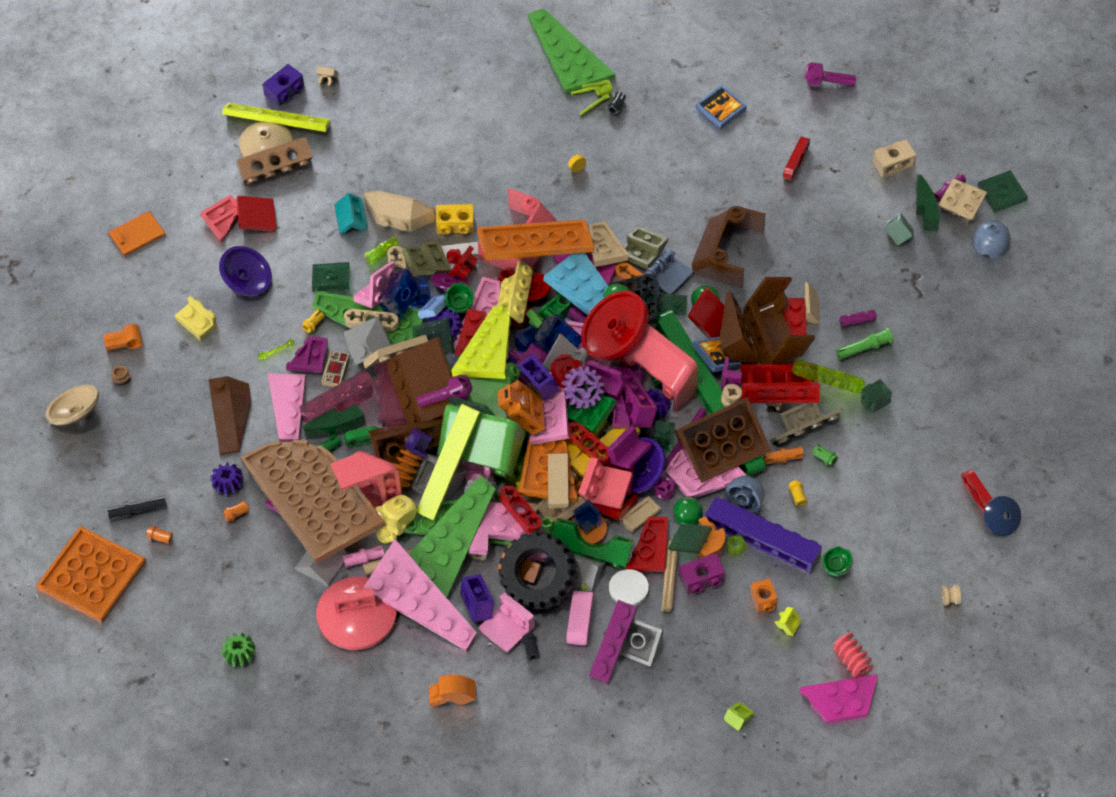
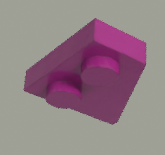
M309 336L304 345L296 351L292 361L286 363V371L323 373L328 338Z

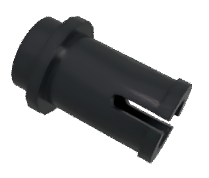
M616 92L612 102L608 103V111L611 114H617L621 111V106L626 99V95L622 96V92Z
M533 633L523 635L521 642L525 646L527 659H538L540 654L536 644L537 637Z

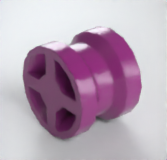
M662 476L654 485V493L657 499L667 501L673 497L674 482L671 478Z

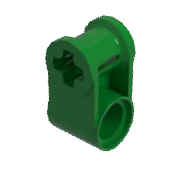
M559 293L540 309L539 315L548 320L550 326L556 327L568 316L567 313L574 307V304Z

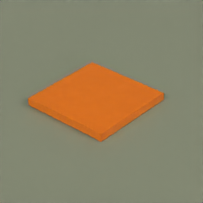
M80 526L35 587L38 591L103 623L146 563V558Z

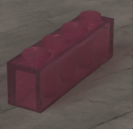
M388 361L374 365L375 375H379V380H375L376 391H380V396H376L377 407H381V412H377L378 424L382 423V427L406 424L405 416L386 365Z
M366 370L361 371L299 406L302 420L307 424L334 408L340 413L354 404L359 406L377 395L375 382Z

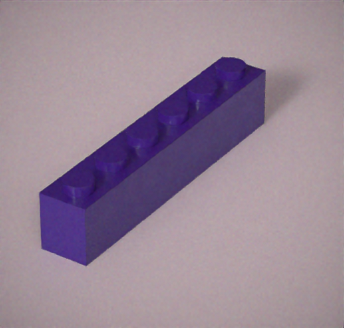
M715 497L705 513L708 521L714 523L716 530L723 528L726 535L811 574L821 556L822 546L816 541L808 540L797 532H791L780 524L767 521L763 516L752 514L747 509L737 507L726 499Z

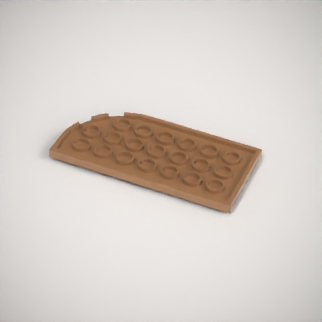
M293 439V442L283 443L279 440L265 444L240 457L242 464L316 564L385 526L382 517L357 485L345 490L341 489L330 464L338 460L332 453L320 445L315 446L309 444L308 441Z

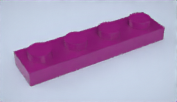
M621 600L617 601L589 676L609 683L638 607Z

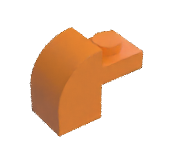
M705 516L699 519L698 530L703 538L695 541V552L699 558L714 553L720 558L725 549V532L723 528L716 530L714 523L709 522Z
M451 674L438 677V683L429 686V705L433 707L449 701L462 706L476 700L475 680L463 675Z

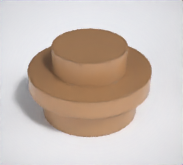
M116 366L111 372V378L115 383L123 384L129 380L130 371L125 366Z

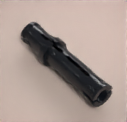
M165 495L131 503L127 501L122 505L107 507L109 520L122 516L131 517V514L163 507L166 508L167 503Z

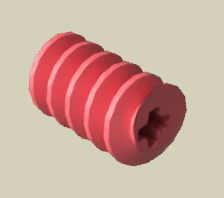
M850 632L841 636L834 643V652L843 660V664L847 666L849 672H852L854 678L862 677L873 669L874 666L869 665L872 658H865L868 653L866 651L860 652L863 646H856L858 640L852 639L854 634Z

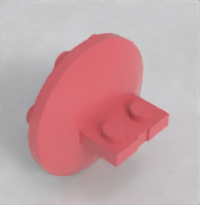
M355 576L339 580L322 594L316 610L318 627L323 636L337 647L347 650L370 648L383 641L395 625L397 610L375 598L373 589H363L369 580L368 577Z

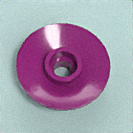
M437 273L431 276V282L437 287L442 288L443 292H446L450 286L456 283L468 285L467 280H463L458 275H454L452 278L448 276V273Z

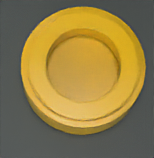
M581 154L574 155L568 162L569 169L574 173L581 171L586 165V159Z

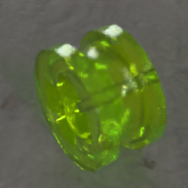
M738 535L731 536L727 541V551L731 555L743 553L744 539ZM737 543H739V547H732V544L736 545Z

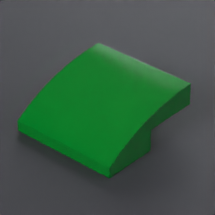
M598 394L601 400L595 401L596 405L592 407L589 405V408L584 409L581 406V408L577 409L576 403L568 405V421L571 423L577 422L588 431L597 434L617 402L613 398Z

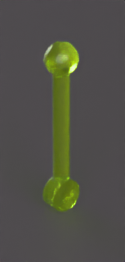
M289 339L287 343L265 353L259 352L258 358L264 360L267 355L287 346H293L295 342L293 339Z

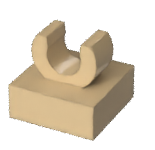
M317 66L316 73L320 75L318 83L323 84V80L328 78L327 85L332 86V78L337 79L338 71Z

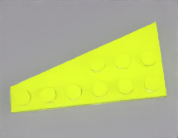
M497 305L492 307L452 368L453 377L467 375L468 377L506 379L509 328L512 318L507 314V306Z

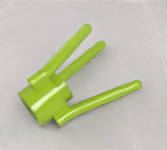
M609 80L583 84V89L571 92L574 95L595 90L598 96H602L581 111L580 115L582 116L602 101L609 99V94L613 93V88Z

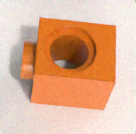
M770 578L751 583L750 594L758 613L770 612L777 608L778 597ZM761 596H767V597H769V598L764 599V598H761Z

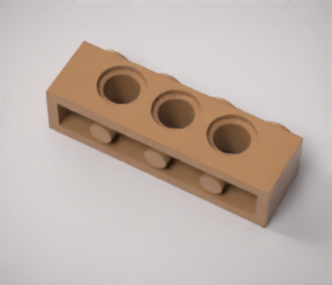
M306 137L237 159L236 165L243 183L248 182V184L259 181L258 178L265 176V178L276 175L275 172L281 170L282 172L290 171L295 165L299 164L300 167L308 165L313 156ZM294 152L297 158L291 160L287 157V153ZM271 158L279 159L280 164L277 166L270 163ZM255 163H259L262 165L263 169L261 171H255L253 169V165Z

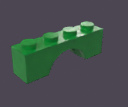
M559 517L555 522L552 536L559 538L567 544L568 548L575 555L591 556L592 560L603 562V560L611 562L612 566L618 568L626 567L634 540L614 535L610 541L604 544L589 543L580 535L577 523Z

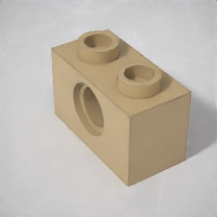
M907 139L875 150L872 162L881 177L884 178L914 167L916 154Z

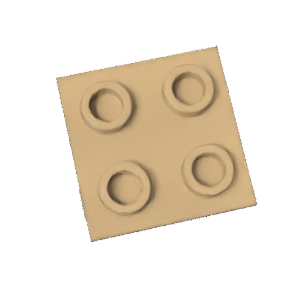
M953 179L938 206L943 211L946 210L953 215L957 213L958 217L962 215L968 221H974L977 215L976 212L987 192Z

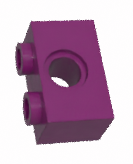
M716 553L679 565V577L687 595L700 593L706 588L717 587L725 582V571Z

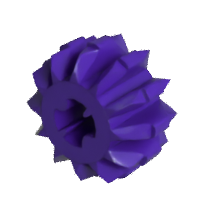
M650 388L646 392L657 407L654 418L659 421L660 418H665L670 410V399L666 398L663 392H659L658 389L654 391Z
M227 462L225 466L219 464V469L213 468L210 480L212 488L214 490L217 489L219 495L223 492L226 496L229 492L235 494V489H241V483H243L244 478L242 470L237 468L235 463L230 466Z

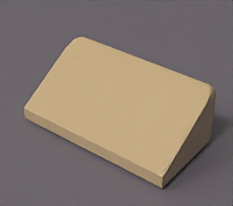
M805 282L806 324H819L818 292L809 282Z

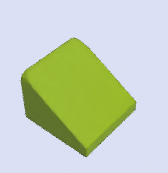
M739 701L728 708L724 721L739 731L755 713Z

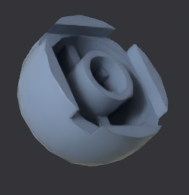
M997 220L985 221L974 232L973 246L980 255H990V258L1000 257L1007 252L1010 246V232L1003 223Z
M750 476L734 478L724 492V499L737 507L747 509L752 514H755L762 506L765 496L763 486L759 481Z

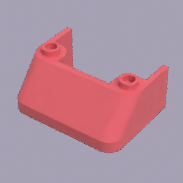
M509 188V209L529 215L525 224L557 222L537 198ZM478 241L479 261L501 269L510 268L515 272L517 262L522 260L534 271L542 257L485 260L480 241Z
M647 324L646 330L639 342L628 353L620 357L621 366H634L638 364L662 383L663 394L666 398L673 400V411L677 413L697 395L698 366L690 356Z
M362 451L330 463L341 489L345 490L358 485V488L374 508L383 505L395 496L402 495L399 472L395 464Z

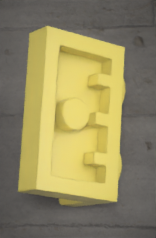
M189 296L187 298L188 305L175 314V319L199 340H202L217 328L216 315L211 310L205 309L198 299L195 300Z

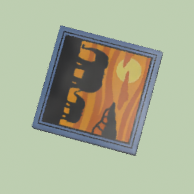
M723 85L696 103V109L720 129L745 111L747 106Z
M720 337L693 342V348L712 372L723 371L725 358H729V370L740 368V365H742V362L733 361L727 354H723L720 349L722 344Z

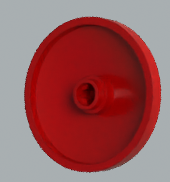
M618 291L598 302L586 317L581 331L582 346L588 351V354L599 361H611L628 353L639 342L648 324L649 312L645 301L634 292Z

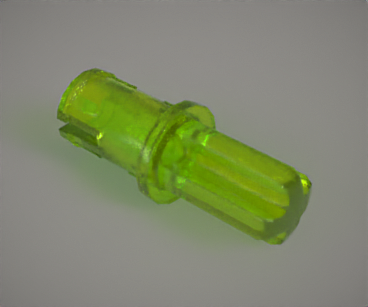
M392 236L381 244L377 243L373 249L364 253V257L371 264L379 257L386 256L389 248L397 246L399 241L395 236Z

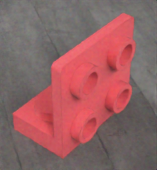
M591 457L578 494L585 502L621 509L633 474L628 471L605 467L597 458Z

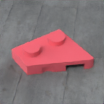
M232 195L200 213L202 219L220 242L223 241L238 217L237 202Z

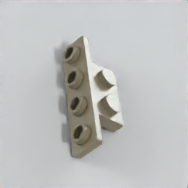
M803 403L779 414L786 432L770 439L771 443L777 441L778 444L789 440L788 436L793 433L795 437L805 433L804 428L811 426L814 429L823 425L822 420L828 418L830 422L839 418L838 413L842 412L843 409L839 408L822 416L816 403Z

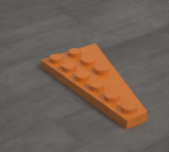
M530 434L519 493L522 496L548 499V454H568L566 441L563 439L532 445L530 443V436L532 434ZM568 454V501L578 503Z

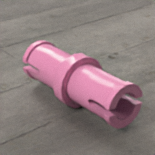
M380 545L367 550L363 548L359 552L343 555L345 567L360 563L366 564L368 561L383 558L384 551Z

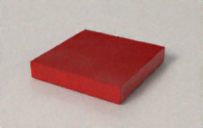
M237 196L239 229L275 232L276 220L273 198Z
M705 288L687 317L708 339L716 338L721 331L724 304L709 288Z

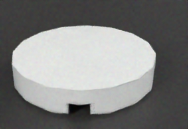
M625 569L617 572L611 578L609 594L616 604L618 600L638 606L645 601L649 584L642 573L636 570Z

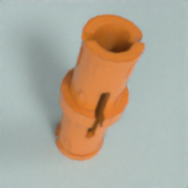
M801 446L790 449L780 448L778 451L763 454L765 465L778 462L783 464L789 460L803 459V449Z

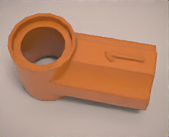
M129 324L123 330L103 334L106 350L121 347L136 349L143 343L140 327L137 324Z

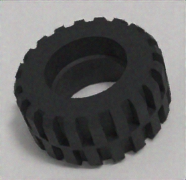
M545 532L525 533L520 535V539L512 540L510 542L512 545L509 548L506 547L503 551L505 555L504 558H500L501 569H498L499 576L502 578L500 583L505 588L506 594L511 596L520 605L533 610L551 609V606L562 604L561 601L570 596V590H574L576 586L574 581L578 579V572H576L578 565L572 550L562 540ZM542 552L553 558L556 564V574L553 581L547 587L535 590L524 584L521 578V569L523 563L530 555Z

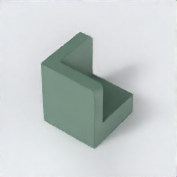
M902 213L885 224V230L896 245H900L913 236L914 230Z

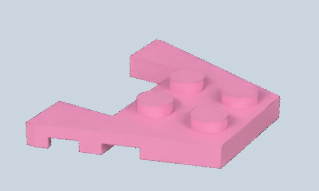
M682 449L680 452H677L665 469V475L673 480L674 484L686 497L698 498L726 488L734 478L747 476L737 466L700 483Z
M490 502L471 543L469 554L487 555L488 538L512 541L520 539V535L526 532L502 503ZM518 506L515 508L518 513L525 512L523 507ZM537 552L530 555L528 560L545 562L547 555L546 553Z

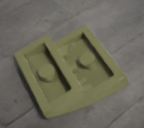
M636 226L627 235V242L623 245L629 254L627 262L644 269L651 268L665 248L668 238Z
M423 242L421 246L404 247L402 250V254L415 280L429 279L434 274L449 273L451 271V267L439 242Z

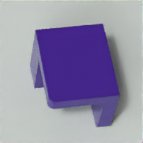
M414 428L405 445L410 452L426 458L427 454L425 451L432 437Z

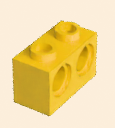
M473 204L436 205L437 234L474 233Z

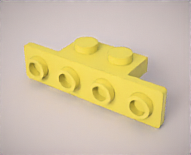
M522 260L517 262L515 274L501 282L497 305L507 306V314L519 324L524 319L533 269Z

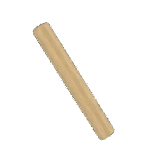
M676 540L668 542L661 610L668 613L672 611L679 548V542Z

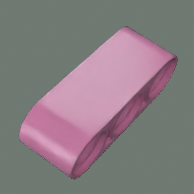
M573 590L567 630V644L587 646L593 607V592Z

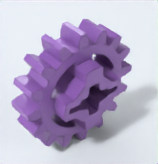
M582 366L577 367L576 370L571 369L570 374L564 376L567 381L561 383L565 386V389L561 391L567 393L564 399L571 400L569 405L576 403L577 409L581 408V406L586 409L589 408V405L591 407L596 405L595 401L601 400L598 394L604 393L600 389L604 383H599L598 381L601 376H595L596 370L589 372L588 366L584 369ZM580 385H581V386H584V387H589V388H586L585 390H584V389H581V388H578V389H577V387H580Z

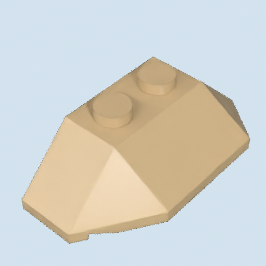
M379 190L364 193L365 206L375 222L381 226H389L402 231L412 232L434 222L436 219L434 207L427 206L425 203L414 198Z

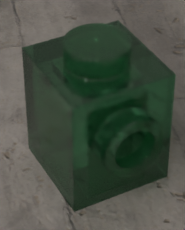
M880 379L873 384H867L862 389L860 401L864 408H868L871 413H874L891 403L892 392Z
M656 421L654 441L663 450L672 451L674 448V430L676 428V423Z

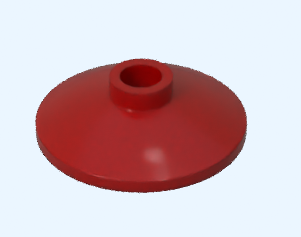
M532 274L527 301L538 300L551 290V286L543 280L545 274Z

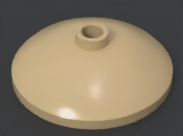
M260 121L250 125L243 131L239 139V149L242 156L246 157L291 142L293 138L286 126ZM275 157L270 159L272 165L280 162Z
M80 385L63 392L48 406L45 414L47 420L54 425H68L81 421L96 406L99 392L93 385Z

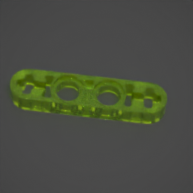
M800 359L795 360L792 367V372L798 376L854 393H861L865 385V381L857 376Z

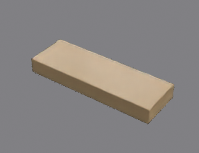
M548 454V508H567L568 454Z

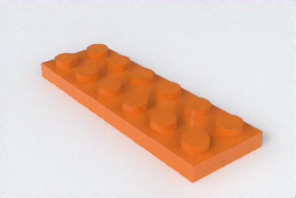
M585 220L478 227L477 229L485 260L590 253L594 251V245Z

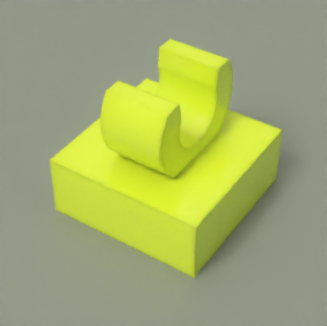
M787 607L784 612L779 613L781 619L774 623L779 629H783L786 635L794 636L802 619L794 608Z

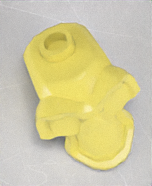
M398 495L375 508L385 522V526L377 530L378 540L383 544H389L394 539L397 540L396 535L400 536L404 533L406 526L412 522L417 512L416 505L411 498L405 495Z

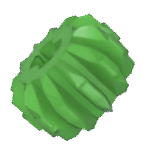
M243 632L239 636L233 633L232 638L227 636L226 642L222 643L223 650L221 653L228 664L232 662V665L236 667L240 663L243 667L245 661L251 663V657H255L256 646L252 642L250 635L245 637Z

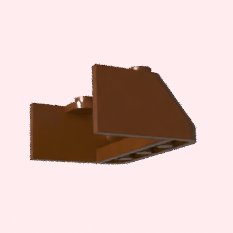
M733 206L711 216L692 261L691 269L694 271L693 274L743 288L744 268L727 264L728 253L723 249H719L728 224L764 234L766 213Z
M765 277L744 306L743 317L761 364H784L803 356L815 340V335H791L782 312L788 305V298L784 291L792 281L791 277Z

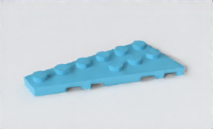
M585 253L571 254L545 274L543 279L587 315L604 298L603 294L608 286Z

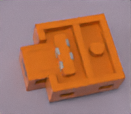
M517 380L497 391L498 406L507 412V416L512 421L520 424L524 430L532 435L545 429L543 399L523 383Z

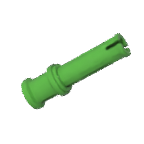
M888 327L884 328L881 332L870 333L865 339L836 349L837 357H839V360L871 348L878 349L879 346L886 343L891 344L894 342L893 335Z

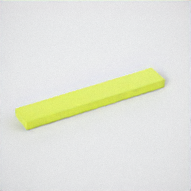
M230 102L222 109V115L326 132L331 126L330 119Z
M461 404L416 513L435 520L480 415V411Z

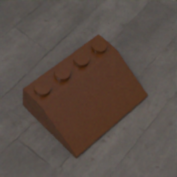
M439 337L402 352L386 363L407 424L443 419L446 405L460 407L463 404L462 402H455L453 397L420 407L417 403V396L447 387L449 378L453 377Z
M744 398L674 430L678 442L700 483L772 451L748 398Z

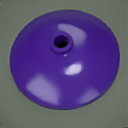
M234 246L227 249L220 258V275L226 285L233 291L244 296H257L264 293L270 286L272 280L271 268L266 259L254 249L245 246Z
M639 438L641 441L651 443L652 447L634 464L632 494L642 493L652 488L664 472L666 463L663 448L653 439Z

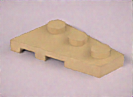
M605 221L588 225L594 245V251L592 252L594 267L628 261L629 254Z
M426 335L376 350L363 361L365 369L389 361L398 354L427 342Z

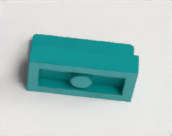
M347 193L335 203L334 207L339 233L344 234L351 227L361 231L367 228L362 198Z

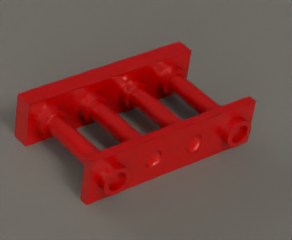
M817 364L740 365V372H742V399L748 398L750 404L819 403L820 401Z

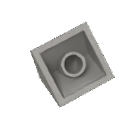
M343 549L316 564L308 551H306L295 567V570L329 587L344 565L343 555H348V553Z
M575 555L574 559L578 565L576 567L578 579L574 581L576 584L574 589L592 592L606 561L598 562L592 560L591 556Z
M634 618L620 655L651 667L663 643V629Z

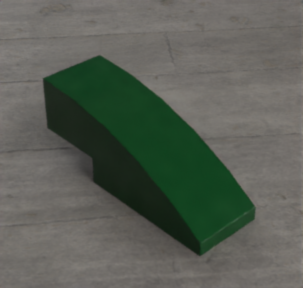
M918 174L916 182V215H923V230L938 231L939 209L936 198L927 181L922 175Z
M354 404L340 413L336 408L305 424L303 430L306 439H320L331 437L334 434L336 436L345 434L348 431L366 425L364 413L357 404Z

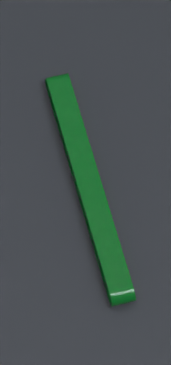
M668 310L661 313L659 321L655 323L658 332L690 356L698 366L697 396L707 413L711 414L725 408L721 403L722 390L703 359L693 348L692 341L674 312ZM762 456L739 465L747 476H752L766 470Z

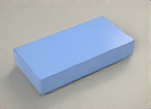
M446 294L433 296L418 312L419 318L436 316L446 306Z

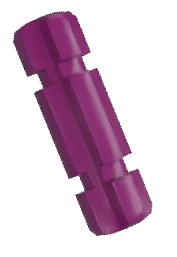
M868 310L867 313L862 311L849 314L850 316L842 315L839 321L840 325L844 327L849 326V323L854 325L864 323L866 320L874 321L877 316L875 310Z

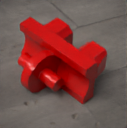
M469 246L462 255L459 249H450L447 252L448 263L455 264L448 273V276L452 278L456 274L463 280L471 271L469 268L472 269L479 260L471 253L474 250L472 246Z

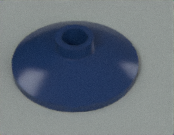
M998 496L988 502L984 510V522L992 533L1004 536L1013 533L1018 528L1021 521V510L1015 500L1007 496ZM1005 512L1007 513V519H1006V520H1005L1004 517H1003V514H1004Z

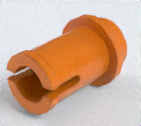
M243 500L230 508L226 507L223 515L227 521L231 520L233 522L234 518L249 512V508Z
M154 525L153 527L149 526L146 537L150 541L154 539L169 545L173 533L158 529Z

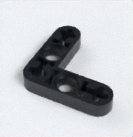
M645 274L608 284V286L611 284H622L626 287L636 284L635 289L631 292L636 293L645 301L649 316V309L653 312L651 317L648 318V324L653 325L659 321V282L653 274ZM649 296H654L653 301L649 303L646 302V299Z

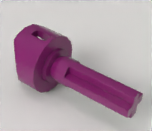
M812 62L806 66L804 77L809 86L819 87L822 81L854 86L856 83V75L824 71L822 63Z
M467 375L451 377L448 380L447 387L417 396V403L420 407L451 397L457 403L465 401L472 390L471 382Z

